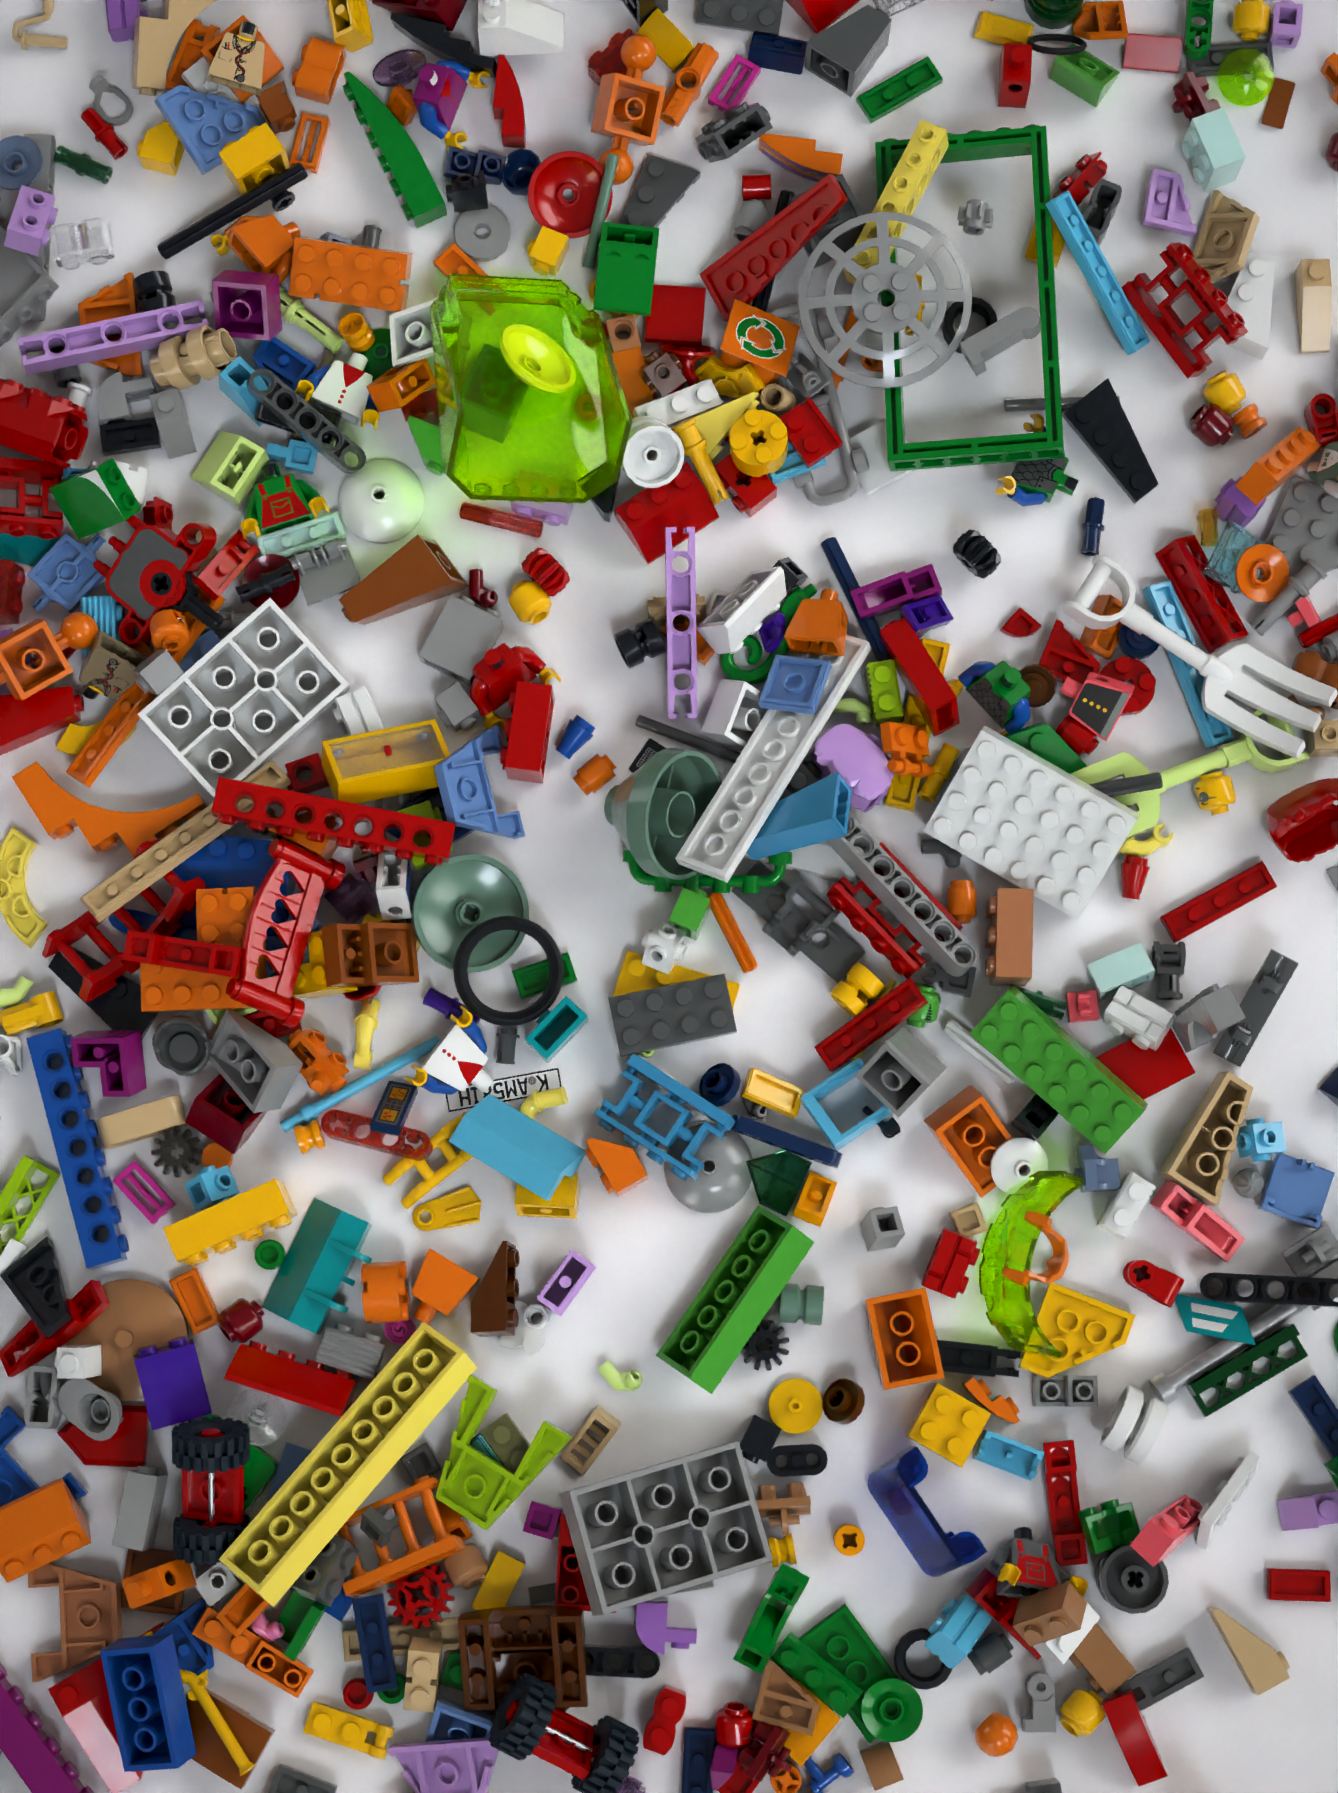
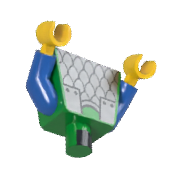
M1030 414V417L1034 420V425L1029 422L1023 424L1025 431L1034 433L1046 432L1045 421L1040 414ZM1064 452V458L1018 461L1011 476L998 478L999 481L1003 482L1004 487L996 488L995 492L998 495L1007 494L1010 499L1021 506L1040 505L1044 502H1050L1056 489L1072 496L1079 480L1064 474L1069 461L1065 457Z
M1003 660L996 665L993 662L978 661L958 676V680L952 679L947 682L956 697L962 693L963 686L967 687L965 690L1002 729H1005L1004 732L999 733L1001 735L1020 730L1030 718L1028 698L1031 689L1022 680L1020 671L1016 668H1011Z

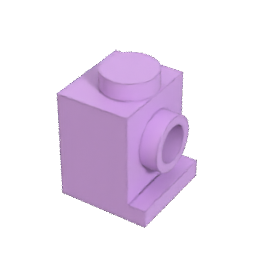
M1290 0L1274 3L1270 12L1268 42H1271L1272 46L1296 47L1301 36L1303 4H1296Z

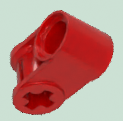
M1320 393L1309 402L1304 411L1308 431L1314 435L1316 441L1321 445L1316 452H1319L1321 448H1325L1329 443L1338 441L1336 402L1332 396ZM1314 405L1322 406L1326 414H1318L1314 409Z
M1145 1260L1130 1261L1123 1269V1278L1128 1285L1170 1308L1185 1281L1181 1277ZM1142 1267L1141 1273L1145 1275L1144 1279L1135 1280L1137 1275L1133 1270Z

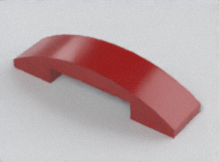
M128 930L123 960L238 978L242 948Z
M1074 1440L1043 1442L1046 1495L1055 1559L1060 1567L1088 1564L1085 1536L1077 1511H1080L1076 1478L1077 1464Z

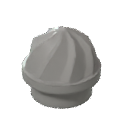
M1245 1168L1235 1175L1233 1185L1235 1191L1241 1197L1254 1198L1262 1192L1264 1180L1257 1170Z

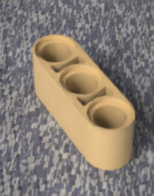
M180 1095L156 1100L104 1116L97 1120L104 1149L120 1147L188 1125L185 1123L186 1116Z

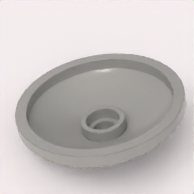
M709 1123L710 1125H712V1126H714V1127L717 1125V1124H714V1123ZM702 1124L692 1126L688 1129L696 1134ZM726 1130L722 1140L711 1133L707 1135L693 1157L703 1164L706 1161H712L715 1169L712 1172H707L703 1168L698 1172L697 1175L699 1177L696 1181L690 1177H687L684 1181L670 1171L673 1166L667 1162L664 1163L667 1185L671 1193L681 1204L694 1211L716 1213L734 1206L746 1194L753 1178V1158L746 1142L735 1131ZM678 1137L671 1149H668L667 1154L687 1167L691 1164L681 1156L689 1143Z

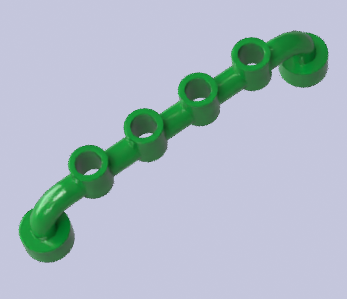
M623 850V862H628L631 875L640 884L654 885V892H672V886H683V888L688 890L691 887L701 889V886H712L713 893H730V887H742V893H759V887L774 886L781 881L785 875L786 864H792V852H783L769 856V864H774V871L770 875H732L728 883L701 874H695L683 880L652 876L642 871L629 850Z

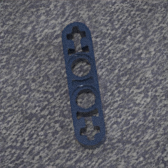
M737 1114L732 1116L736 1122L730 1130L829 1167L838 1168L843 1154L836 1150Z

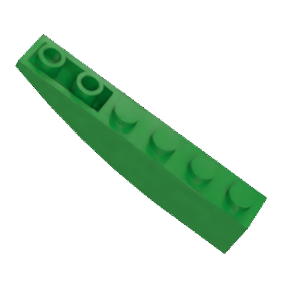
M349 71L345 72L346 84L342 86L349 102L354 100L357 106L354 109L355 115L360 125L366 124L369 132L365 133L372 149H378L381 155L377 157L383 172L389 171L393 179L389 181L395 197L401 196L404 202L401 208L407 221L413 220L416 228H419L446 216L445 202L420 152L408 133L391 111L369 88Z

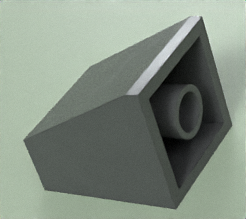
M870 5L859 9L809 39L806 48L805 69L852 97L888 46L892 19L882 9H874Z

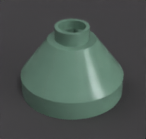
M669 748L653 755L620 785L611 788L605 799V817L615 827L637 864L646 873L674 880L687 879L698 873V871L679 865L675 858L722 784L720 775L713 762L704 754L692 750Z

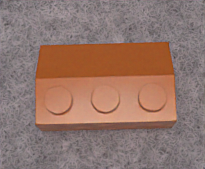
M926 1287L864 1300L882 1390L945 1378Z
M62 1478L0 1507V1573L7 1583L92 1543L89 1521Z

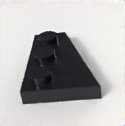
M45 1237L0 1276L40 1331L49 1338L71 1320L72 1316L53 1241L49 1237Z

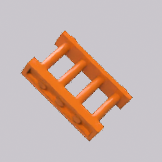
M429 1475L420 1477L412 1482L413 1486L355 1511L337 1532L338 1536L347 1539L355 1547L349 1527L361 1523L362 1513L370 1506L377 1511L380 1506L386 1505L388 1507L387 1511L393 1508L395 1516L399 1517L398 1524L407 1547L405 1551L406 1556L395 1560V1557H391L387 1544L380 1548L373 1541L380 1561L377 1564L378 1568L367 1572L366 1569L363 1570L359 1555L357 1554L356 1562L353 1568L350 1569L352 1573L349 1576L350 1580L342 1583L346 1596L356 1598L465 1549L462 1538L456 1535L451 1536L450 1533H447L432 1493L433 1490L438 1489L440 1480L434 1477L430 1478ZM420 1496L435 1535L434 1543L424 1548L417 1541L404 1504Z

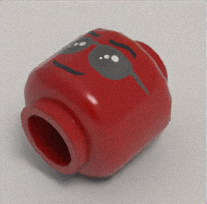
M730 1702L718 1710L715 1719V1738L718 1743L726 1747L738 1748V1752L742 1751L743 1747L753 1743L756 1720L752 1719L753 1711L749 1710L748 1705L740 1702Z

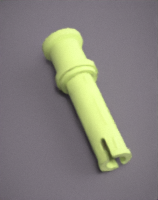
M279 285L281 315L284 321L291 324L295 323L311 337L331 350L333 354L337 353L343 346L345 339L304 309L303 302L291 298L284 292V288Z

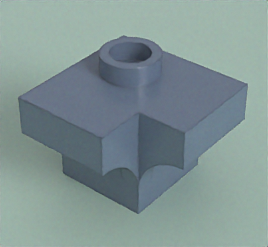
M1084 1145L1077 1148L1078 1168H1074L1075 1186H1080L1081 1193L1114 1191L1121 1188L1118 1158L1105 1159L1098 1156L1093 1149V1145Z

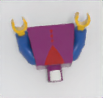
M441 60L436 64L427 63L418 72L419 81L413 94V101L419 113L420 124L439 139L444 138L447 148L452 146L463 149L458 142L467 141L465 133H450L449 131L466 90V81L468 79L473 88H487L486 85L481 84L480 77L490 78V74L487 71L471 72L469 67L453 60Z

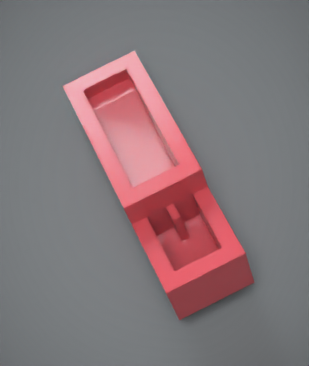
M1166 1180L1149 1203L1177 1227L1227 1263L1245 1240L1243 1236L1210 1208L1198 1202L1177 1183Z

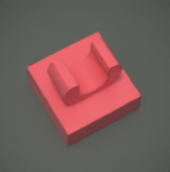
M1308 596L1296 601L1295 603L1299 610L1287 616L1292 627L1305 621L1308 627L1311 628L1322 622Z
M1096 990L1065 994L1069 1023L1098 1021L1100 1019Z

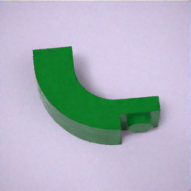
M783 1563L770 1581L743 1635L733 1660L758 1673L762 1672L791 1611L804 1591L810 1577Z

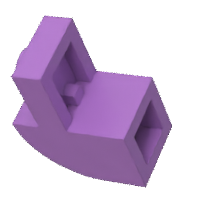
M648 1600L637 1604L636 1609L637 1634L648 1649L664 1654L665 1642H671V1648L689 1649L690 1644H696L697 1629L666 1627L668 1602Z

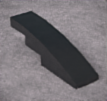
M391 13L390 19L394 27L420 47L443 60H453L465 65L472 72L487 71L490 77L496 78L497 63L495 58L473 54L474 50L470 41L449 37V31L445 24Z

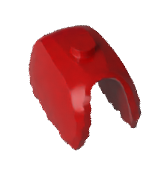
M1338 778L1322 779L1301 786L1280 797L1268 807L1267 824L1273 843L1287 860L1297 863L1301 861L1308 862L1315 857V854L1325 853L1327 850H1332L1338 845V805L1333 804L1334 800H1338Z

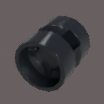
M150 271L137 276L133 280L136 297L140 300L138 304L140 313L177 305L174 295L171 294L173 289L167 272Z
M651 618L637 623L633 631L627 628L613 635L618 650L629 669L643 663L646 656L654 658L666 652L661 635Z

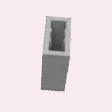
M450 595L419 653V658L422 663L471 687L474 679L472 669L484 658L488 650L493 649L504 629L503 620L500 619L501 615L492 609L485 608V610L475 607V602L463 595H460L459 598Z
M143 1465L137 1466V1470L127 1471L112 1546L139 1551L154 1548L168 1480L167 1474L160 1473V1467Z

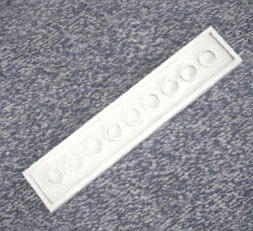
M846 635L844 656L802 654L801 657L828 660L832 665L815 715L772 709L767 710L675 859L679 865L728 883L872 649L868 641Z

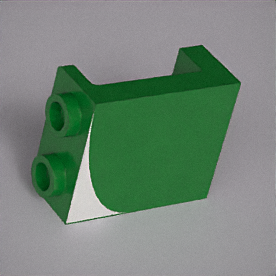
M113 458L76 476L74 474L67 476L49 488L78 539L121 523L141 510L136 497Z

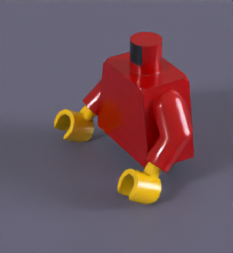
M503 643L496 649L488 650L484 658L473 667L474 679L469 694L480 715L485 716L483 724L486 729L494 727L496 722L505 729L506 722L493 714L492 711L497 710L509 700L511 689L516 690L517 681L530 683L537 677L536 674L539 673L540 681L544 685H549L548 680L552 677H556L561 682L559 675L552 668H545L546 664L529 647L514 646L510 648Z

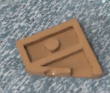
M768 1660L752 1719L813 1736L821 1705L772 1660Z

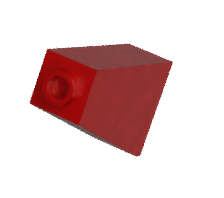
M906 617L887 623L884 628L879 630L881 642L890 659L895 660L896 670L933 736L935 737L960 724L956 695Z
M73 686L40 690L24 700L14 699L12 694L0 695V756L68 727L70 723L75 724L81 721L80 712L85 709L82 694H78Z

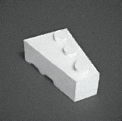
M1248 252L1244 267L1237 275L1227 302L1233 312L1236 311L1242 316L1248 333L1239 337L1238 341L1227 345L1222 337L1216 340L1260 360H1263L1269 349L1275 262ZM1218 318V320H1217V322H1216V325H1215L1213 331H1214L1218 326L1224 325L1219 318Z

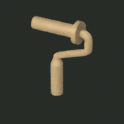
M43 0L42 11L44 15L20 20L13 24L12 37L16 42L21 43L22 50H27L28 46L63 49L68 47L67 37L28 34V31L25 29L22 30L21 36L19 35L20 27L49 20L54 11V0Z

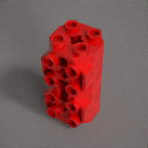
M0 378V446L67 469L71 465L67 463L70 459L77 460L81 457L89 435L88 428L84 427L82 420L87 421V415L84 413L86 408L74 404L57 395L53 397L37 388L31 387L30 389L11 379L4 380Z

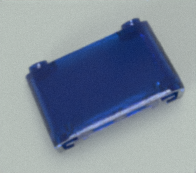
M910 1445L875 1469L868 1477L867 1487L920 1568L929 1576L939 1577L975 1561L988 1551L980 1539L969 1531H962L954 1534L952 1531L948 1533L943 1531L914 1487L926 1477L928 1464L918 1447Z

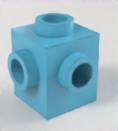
M1264 1118L1246 1120L1247 1126L1239 1128L1236 1145L1240 1158L1252 1157L1253 1162L1271 1160L1270 1155L1287 1151L1282 1122L1265 1123Z
M215 1165L205 1167L198 1171V1176L184 1184L196 1212L219 1204L239 1193L236 1181L228 1165L217 1169Z

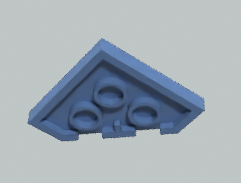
M178 85L156 98L154 102L202 175L222 164L218 153L222 151L227 143L244 137L252 127L267 123L256 106L249 104L241 105L229 101L230 99L211 93L203 94L191 90L190 87Z

